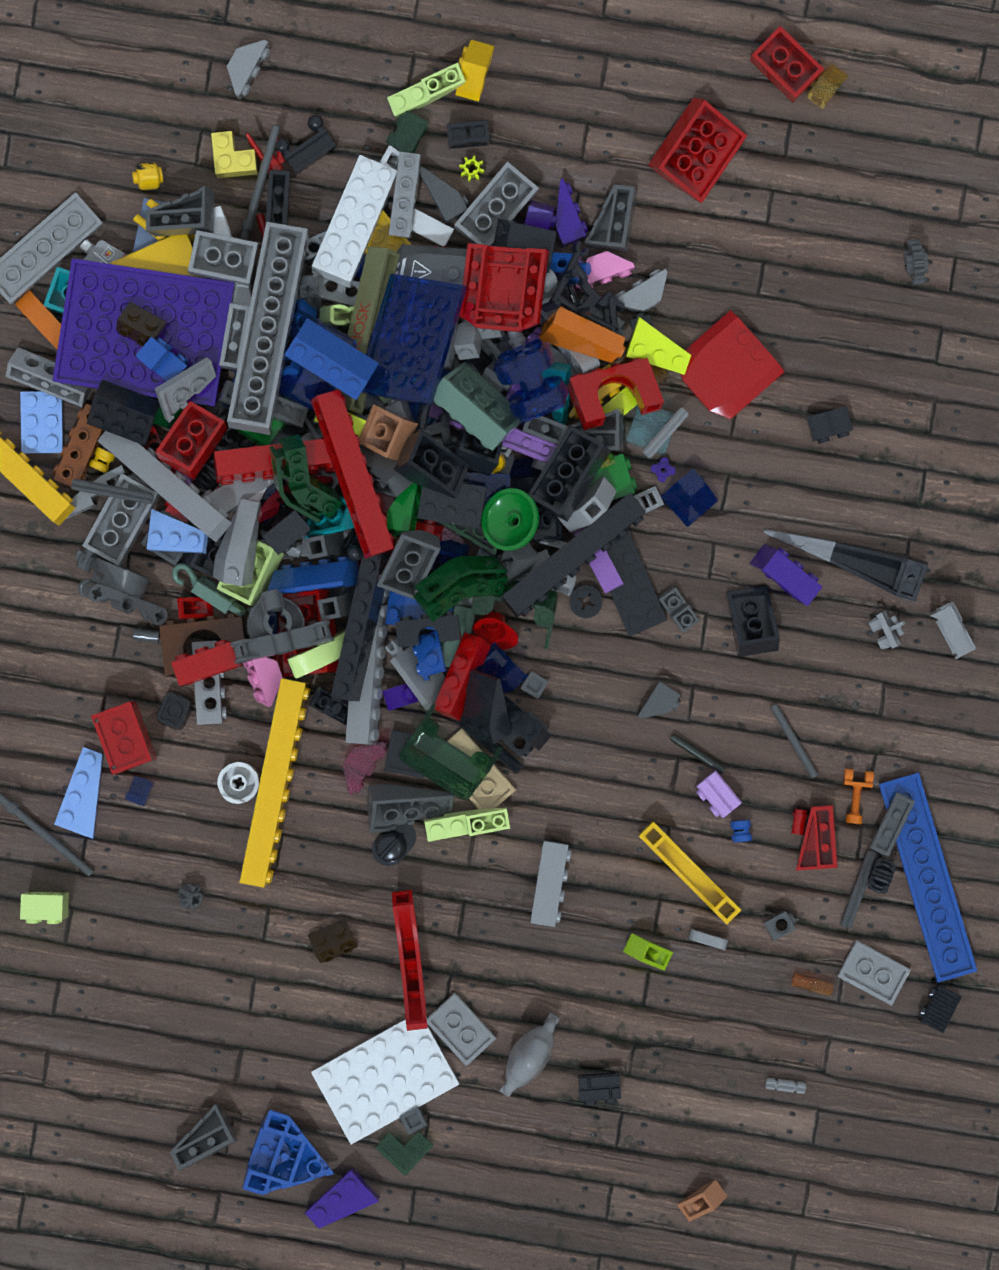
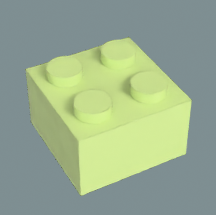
M25 892L21 894L20 919H24L26 923L36 924L42 922V920H47V924H59L62 920L68 918L69 893Z

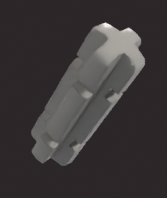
M767 1078L765 1088L792 1093L796 1091V1093L804 1094L806 1084L798 1081L795 1083L791 1080Z

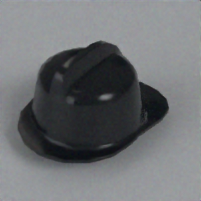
M406 823L396 826V830L382 832L372 845V853L375 860L385 866H392L401 861L415 844L416 833L414 828Z

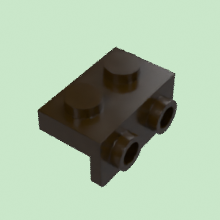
M130 302L117 319L116 330L122 336L134 340L143 347L151 337L158 338L166 327V321Z
M346 919L308 934L315 956L320 963L330 962L335 957L341 954H348L358 947Z

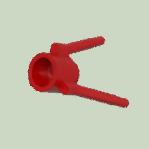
M246 133L248 143L262 162L263 153L250 134ZM276 151L277 158L274 154L272 155L268 175L269 170L279 171L283 169L281 163L285 162L279 151Z

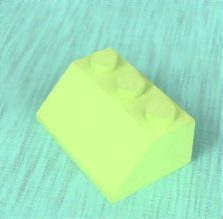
M257 539L252 584L237 586L220 581L217 590L250 606H255L259 598L262 597L261 593L268 591L273 572L278 569L284 554L278 555L270 545L262 543Z

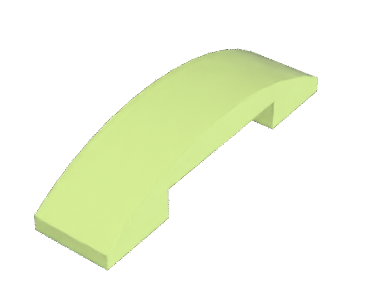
M346 629L335 634V641L317 645L287 659L294 677L299 678L339 659Z

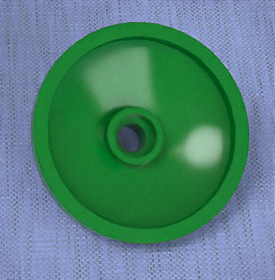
M508 488L497 492L487 502L482 514V530L486 539L491 545L504 551H514L524 547L533 538L538 528V507L528 493L519 489Z

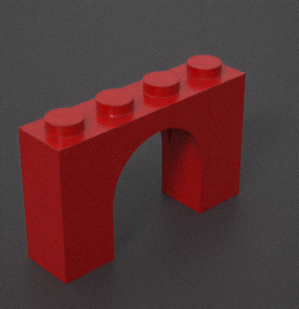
M636 358L629 363L614 364L610 368H597L591 371V373L575 374L569 379L567 386L583 431L603 426L606 416L598 397V391L607 384L617 383L629 388L635 396L641 415L661 410L664 403L648 358Z

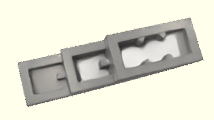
M121 465L93 482L110 485L109 482L118 479L121 473L127 475L125 467ZM80 491L72 498L73 502L71 504L76 509L66 519L97 506L93 498L100 495Z

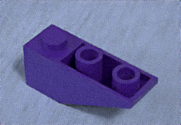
M560 179L555 225L562 248L584 240L586 238L585 233L588 232L584 220L580 222L578 217L580 209L577 202H572L570 197L573 194L569 182L565 184L564 179Z

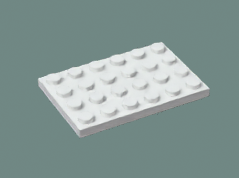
M406 1019L311 1071L350 1144L359 1141L400 1118L399 1116L416 1107H420L459 1085V1081L429 1027L428 1029L407 1031Z

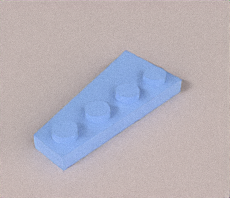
M86 747L82 748L54 825L94 839L97 801L103 762L102 753Z

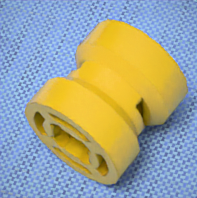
M97 447L95 457L90 461L89 466L107 473L109 471V464L114 461L115 456ZM99 459V460L104 461V462H106V463L103 464V463H101V462H99V461H97V460Z

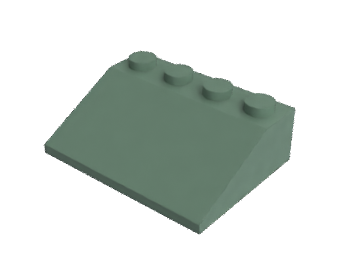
M466 362L446 375L429 395L433 398L436 405L443 407L449 412L452 419L459 421L468 433L475 435L484 447L492 451L527 417Z

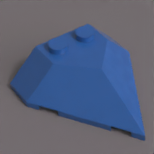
M269 1109L258 1131L247 1164L242 1189L264 1195L274 1190L315 1180V1178L334 1174V1172L289 1115Z

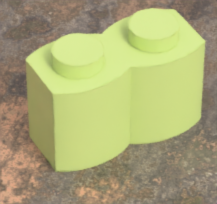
M340 304L323 306L320 308L319 323L325 326L340 325L349 327L354 306L347 307Z

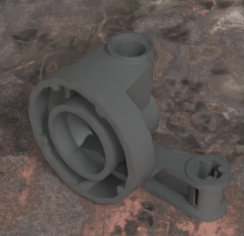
M97 557L92 567L94 572L91 579L82 580L78 586V593L82 597H88L93 602H107L110 600L113 608L125 614H130L137 608L143 619L151 620L155 625H162L167 620L168 614L165 608L143 599L150 578Z
M274 589L261 593L262 597L259 598L257 604L251 609L246 621L249 639L234 641L230 643V646L234 649L235 664H241L260 658L282 655L303 648L327 644L335 640L334 637H331L329 629L330 620L320 621L305 627L304 617L300 608L291 600L284 598L279 589ZM277 612L286 620L284 630L286 632L273 635V629L268 624L270 617L268 614Z

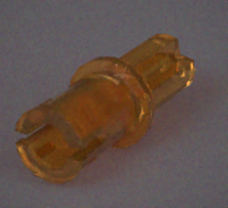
M796 973L793 975L791 986L809 990V993L813 991L828 996L832 994L833 984L816 980L815 977L809 978Z

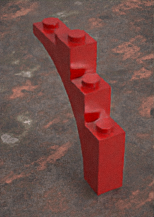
M412 890L392 892V907L401 967L407 1031L428 1029L426 994Z

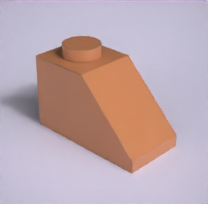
M715 1179L697 1189L678 1203L677 1206L690 1222L715 1210L728 1196Z

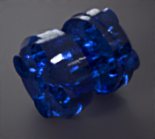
M535 339L497 356L498 359L493 370L502 385L519 383L521 387L508 399L513 416L519 418L521 423L531 421L534 418L559 410L565 406L569 390L562 377L552 376L543 378L542 372L554 363V358L550 346L543 343L542 339Z

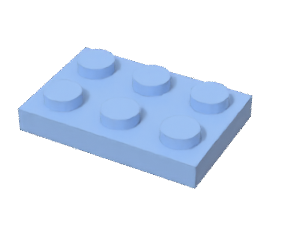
M42 391L20 392L21 451L24 454L61 453L64 447L63 400Z

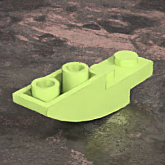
M455 63L421 79V82L391 95L387 99L394 116L399 117L440 99L466 83L459 63Z
M507 808L443 814V817L424 820L428 842L467 834L473 836L510 829Z

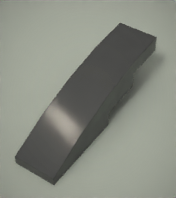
M225 381L219 401L231 404L234 388L233 382ZM278 396L273 420L302 428L308 408Z

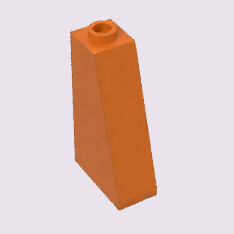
M563 307L556 309L543 323L538 338L542 342L610 363L617 357L620 358L625 351V346H623L625 337Z

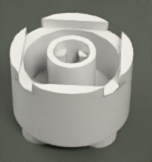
M234 762L222 769L218 776L217 785L224 799L231 803L240 804L250 801L258 794L261 778L259 772L251 764ZM241 777L244 785L237 788V783H234V780Z

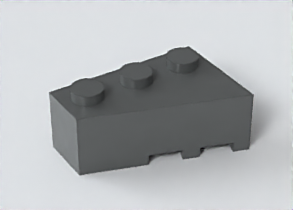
M206 186L199 188L198 191L191 194H184L179 199L167 201L146 210V231L155 237L196 234V230L214 233V192Z
M619 408L606 413L603 426L583 431L580 422L571 425L604 443L610 451L624 450L623 409Z
M215 1104L201 1118L197 1125L170 1151L179 1171L195 1165L238 1141L221 1105Z

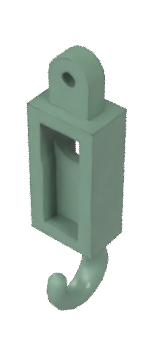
M186 563L175 565L172 570V577L177 584L184 585V581L178 577V571L181 569L185 570L191 579L192 593L225 614L230 610L240 617L244 616L246 609L235 602L236 598L217 590L218 584L204 575L198 579L192 567Z

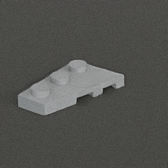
M206 357L155 388L163 415L169 423L174 419L173 415L180 408L184 409L188 405L187 401L194 394H199L216 377L210 359Z

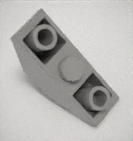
M262 40L236 48L230 59L227 69L237 99L241 100L243 95L247 96L251 89L249 84L252 78H256L261 70V67H259L260 63L269 56L270 46L268 41Z
M657 269L649 274L650 278L644 282L642 279L632 285L633 289L628 292L623 290L616 294L615 297L624 303V310L644 313L660 303L668 272L666 269L662 271Z
M602 476L587 489L568 522L558 516L557 518L570 533L591 525L608 510L617 491Z

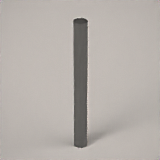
M777 703L770 707L771 711L811 779L816 777L818 773L779 706Z

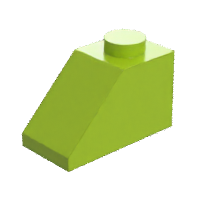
M633 933L623 951L641 962L664 971L673 954L672 951Z

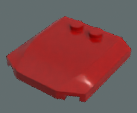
M468 243L459 316L476 328L486 330L521 332L540 324L549 250L496 247Z
M730 310L685 350L691 357L685 375L680 374L683 383L709 412L731 420L784 373V370L746 325Z

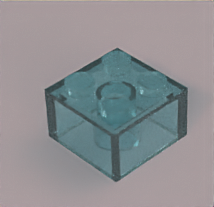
M637 407L625 443L644 449L674 414L661 409L641 415L639 407ZM671 436L655 454L664 457Z

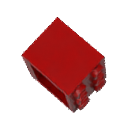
M130 701L91 716L112 775L157 760L137 701Z

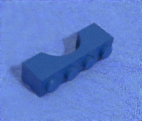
M302 298L296 300L290 331L291 342H293L307 318L316 323L317 310ZM286 356L282 377L291 385L309 380L310 371Z

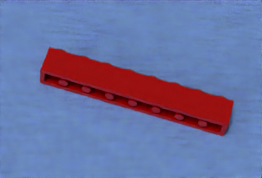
M339 389L314 397L311 403L364 557L367 559L394 549V539L392 534L388 532L386 526L387 518L380 509V498L374 491L373 478L370 473L368 474L366 457L361 453L359 437L354 433L352 427L353 419L346 410V399Z

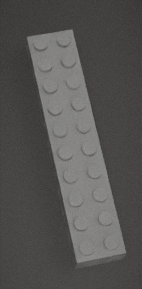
M266 222L227 419L229 428L271 434L286 357L284 354L287 351L309 238L308 229Z

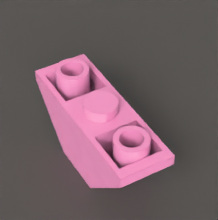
M608 251L589 257L586 262L591 264V273L587 275V281L593 289L592 285L597 283L601 285L608 284L616 276H620V278L627 277L632 274L631 271L635 268L634 263ZM575 284L576 291L581 290L583 292L582 288Z
M265 657L243 663L249 674L247 676L248 681L254 689L253 695L255 700L267 707L272 706L282 678L277 661L270 657Z

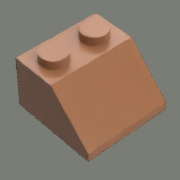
M373 404L359 437L360 444L388 459L398 461L407 438L414 434L418 423Z

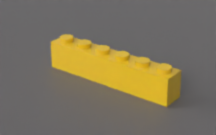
M0 436V472L52 522L60 526L76 509L71 504L73 499L65 492L61 494L57 490L59 486L53 480L49 479L47 481L43 477L45 473L37 465L32 467L28 463L30 459L22 451L19 454L14 450L16 445L8 438L4 440Z

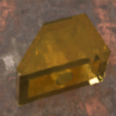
M832 64L810 90L807 97L824 109L848 76Z

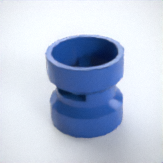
M751 820L730 821V827L733 829L732 842L753 840L749 830Z

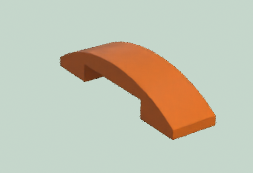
M29 290L15 305L46 339L58 349L61 323Z

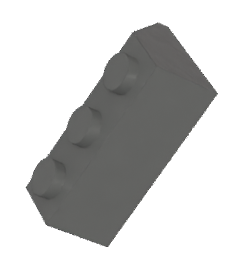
M422 530L402 532L377 582V586L414 599L413 596L418 593L414 586L427 577L441 549L440 538Z

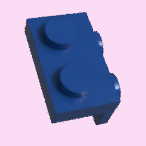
M437 631L420 635L421 645L413 646L414 655L418 657V663L416 664L417 673L425 681L430 680L429 675L446 671L442 643L439 642Z

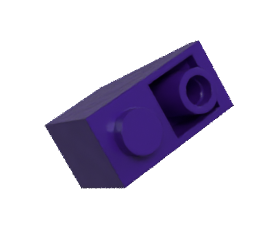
M407 684L383 691L388 711L419 702Z

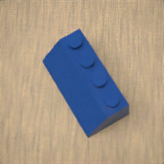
M308 318L284 354L355 400H357L379 364Z
M348 557L337 558V562L332 563L331 559L319 560L318 565H312V562L300 563V567L294 568L293 564L283 565L281 570L273 572L268 591L279 589L282 595L356 586L359 573L358 561H352Z

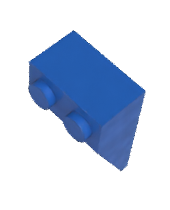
M392 591L389 592L385 624L395 625V622H400V617L412 616L413 620L421 619L420 615L425 614L414 599ZM427 627V628H425V629H429V630H436V629L433 628V627Z

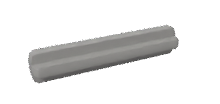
M680 408L643 449L642 453L650 459L688 417V412Z

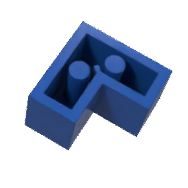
M151 337L135 355L165 381L190 368L187 365L188 360L180 353L176 356L171 351L173 347L160 337L158 339Z

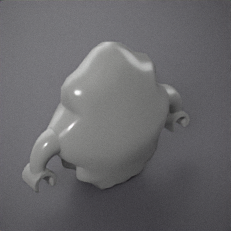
M550 1012L543 1026L531 1029L514 1044L508 1056L505 1074L506 1081L499 1090L501 1093L510 1097L517 1088L530 1083L542 1072L551 1056L554 1043L553 1032L560 1020L559 1017Z

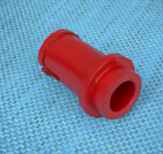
M795 809L792 812L794 818L791 833L804 835L806 817H808L807 810Z

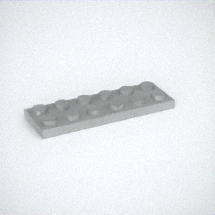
M76 192L0 258V293L10 305L16 302L103 225L102 221Z

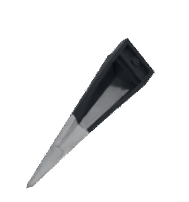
M770 529L763 530L769 536L824 559L897 597L916 601L928 567V562L908 557L906 554Z

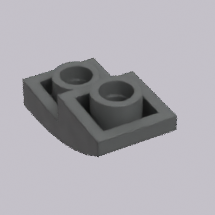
M672 586L657 597L682 633L699 622V619L675 586Z

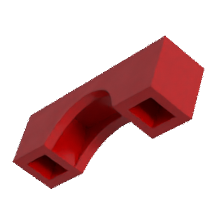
M464 633L433 706V709L441 715L460 721L464 712L470 671L484 664L491 647L484 639Z

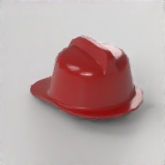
M484 610L480 619L473 626L474 633L495 648L502 650L511 649L518 643L517 633L507 625L505 617L499 612Z

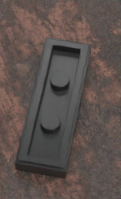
M895 792L869 846L870 849L889 857L915 803L914 800Z

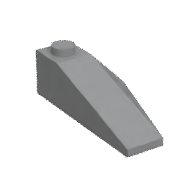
M243 498L239 501L231 520L232 524L228 527L215 556L213 577L222 583L237 586L252 584L259 527L257 519L261 509V502Z

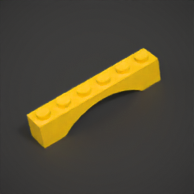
M653 821L638 834L725 924H728L741 911Z

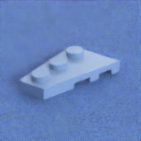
M151 509L147 550L206 554L208 536L204 532Z

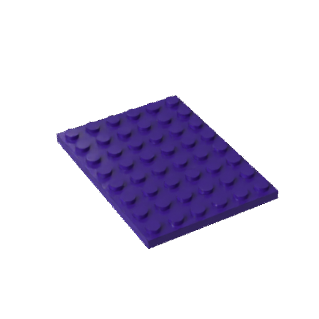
M72 258L53 382L98 389L103 379L142 395L158 398L155 388L166 381L135 356L142 347L134 340L122 336L116 330L117 319L129 303L132 302L166 321V327L158 338L160 337L173 347L171 351L176 356L178 353L188 360L187 365L189 367L206 357L211 360L216 377L199 394H194L187 403L192 401L195 404L216 407L222 368L219 364L230 303L233 304L236 284L233 282Z

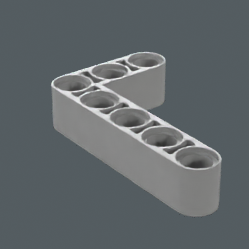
M551 269L549 273H546L542 304L549 302L557 286L556 275ZM541 310V326H543V323L555 310L549 312ZM557 346L577 374H587L600 367V361L597 358Z

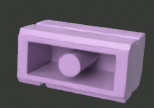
M715 770L696 785L698 788L696 791L697 795L702 801L708 800L712 805L709 809L716 817L720 815L724 818L742 803Z

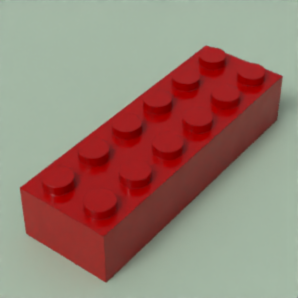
M324 438L303 441L306 447L309 475L317 474L316 471L325 470V473H334L335 470ZM273 444L214 451L213 461L216 483L227 486L234 484V481L242 480V483L254 482L256 478H263V481L274 480L269 446L279 449L280 445Z

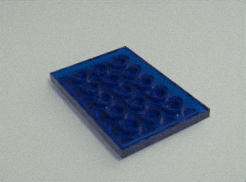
M390 274L366 354L379 364L362 390V394L432 406L467 287L465 285Z

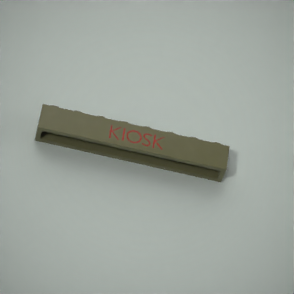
M368 247L346 337L348 344L373 360L376 358L400 254L389 248ZM370 379L357 400L340 390L346 399L345 407L347 412L362 415Z

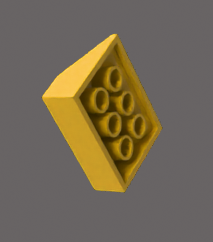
M188 234L168 236L110 262L113 265L199 277L190 275L188 272L193 244Z

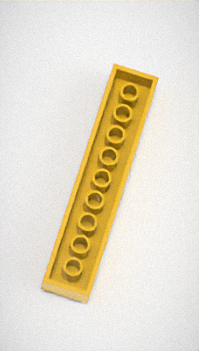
M283 678L280 681L240 883L264 888L273 879L274 870H271V865L276 862L278 850H275V845L280 842L282 835L279 825L285 819L286 810L283 809L284 802L289 800L290 789H287L288 781L291 782L294 776V769H291L292 761L297 760L299 750L295 746L296 742L301 740L303 729L299 728L300 722L305 720L307 708H303L304 702L309 700L311 688H307L308 683Z

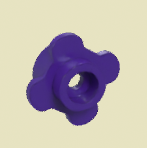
M661 458L658 464L651 466V471L656 474L660 482H665L668 476L675 474V468L670 466L667 458Z

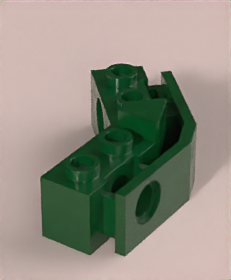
M300 435L280 438L279 449L269 446L274 484L285 504L317 523L321 522V514L331 518L343 502L335 489L309 475L306 447ZM282 479H286L292 494L283 489Z
M459 556L448 560L414 587L418 593L413 598L420 609L434 622L465 597L470 599L474 596L502 595L508 577L504 574L507 569L495 556Z

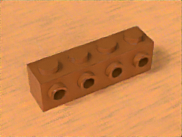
M88 404L80 408L77 415L79 421L76 426L72 427L69 433L70 442L63 447L61 452L63 458L60 464L57 463L53 470L54 480L70 487L73 479L84 480L89 469V463L93 459L99 445L97 440L104 433V430L86 424L91 405Z

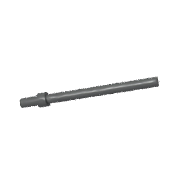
M273 124L247 217L242 223L243 231L240 238L242 240L248 241L251 231L254 230L256 223L254 222L280 131V126Z
M0 792V803L6 807L5 810L17 816L88 877L91 876L94 872L92 868L19 808L20 805L14 800L10 801Z

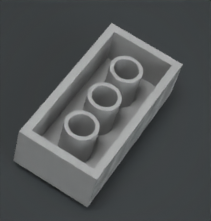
M507 161L458 219L454 227L473 244L493 246L498 218L516 220L539 193V187Z
M121 473L115 486L152 493V504L108 497L82 545L118 566H122L151 514V509L154 508L160 497L155 490Z

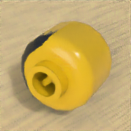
M156 163L138 164L136 171L132 172L133 183L138 184L140 190L157 189L160 183H163L162 169Z

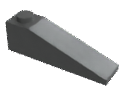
M392 784L368 785L367 812L369 832H390L396 830V826L406 823L412 825L415 824V820L424 817L430 819L452 812L454 794Z

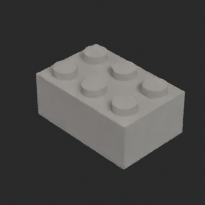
M196 230L188 272L194 276L252 287L260 246L257 242Z

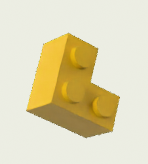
M471 40L468 47L464 46L462 57L459 59V65L466 83L456 89L455 95L479 102L495 46Z

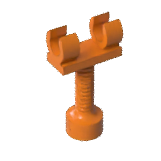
M845 769L843 785H850L854 788L851 812L846 814L845 822L862 824L863 816L859 814L860 793L862 787L873 788L874 772L865 771L864 783L852 782L854 769Z

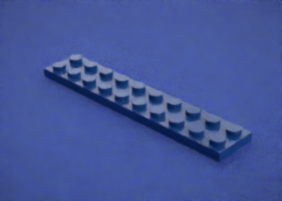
M919 773L878 784L886 811L895 792L915 801L895 843L936 982L939 983L976 972V964Z

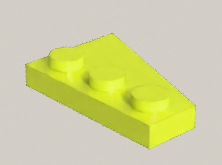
M638 316L625 356L632 359L648 358L649 363L685 375L691 355Z

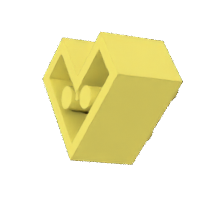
M232 131L211 133L217 178L258 174L257 155L254 149L235 151Z

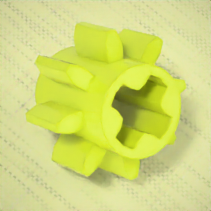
M475 156L470 160L465 157V164L459 165L460 169H464L461 177L467 176L468 182L471 181V178H476L479 181V173H484V170L479 168L482 166L483 161L477 162ZM471 165H475L476 170H473V173H469L468 168Z

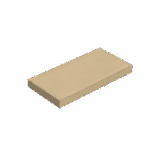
M462 728L431 755L478 809L497 808L516 791L513 785Z

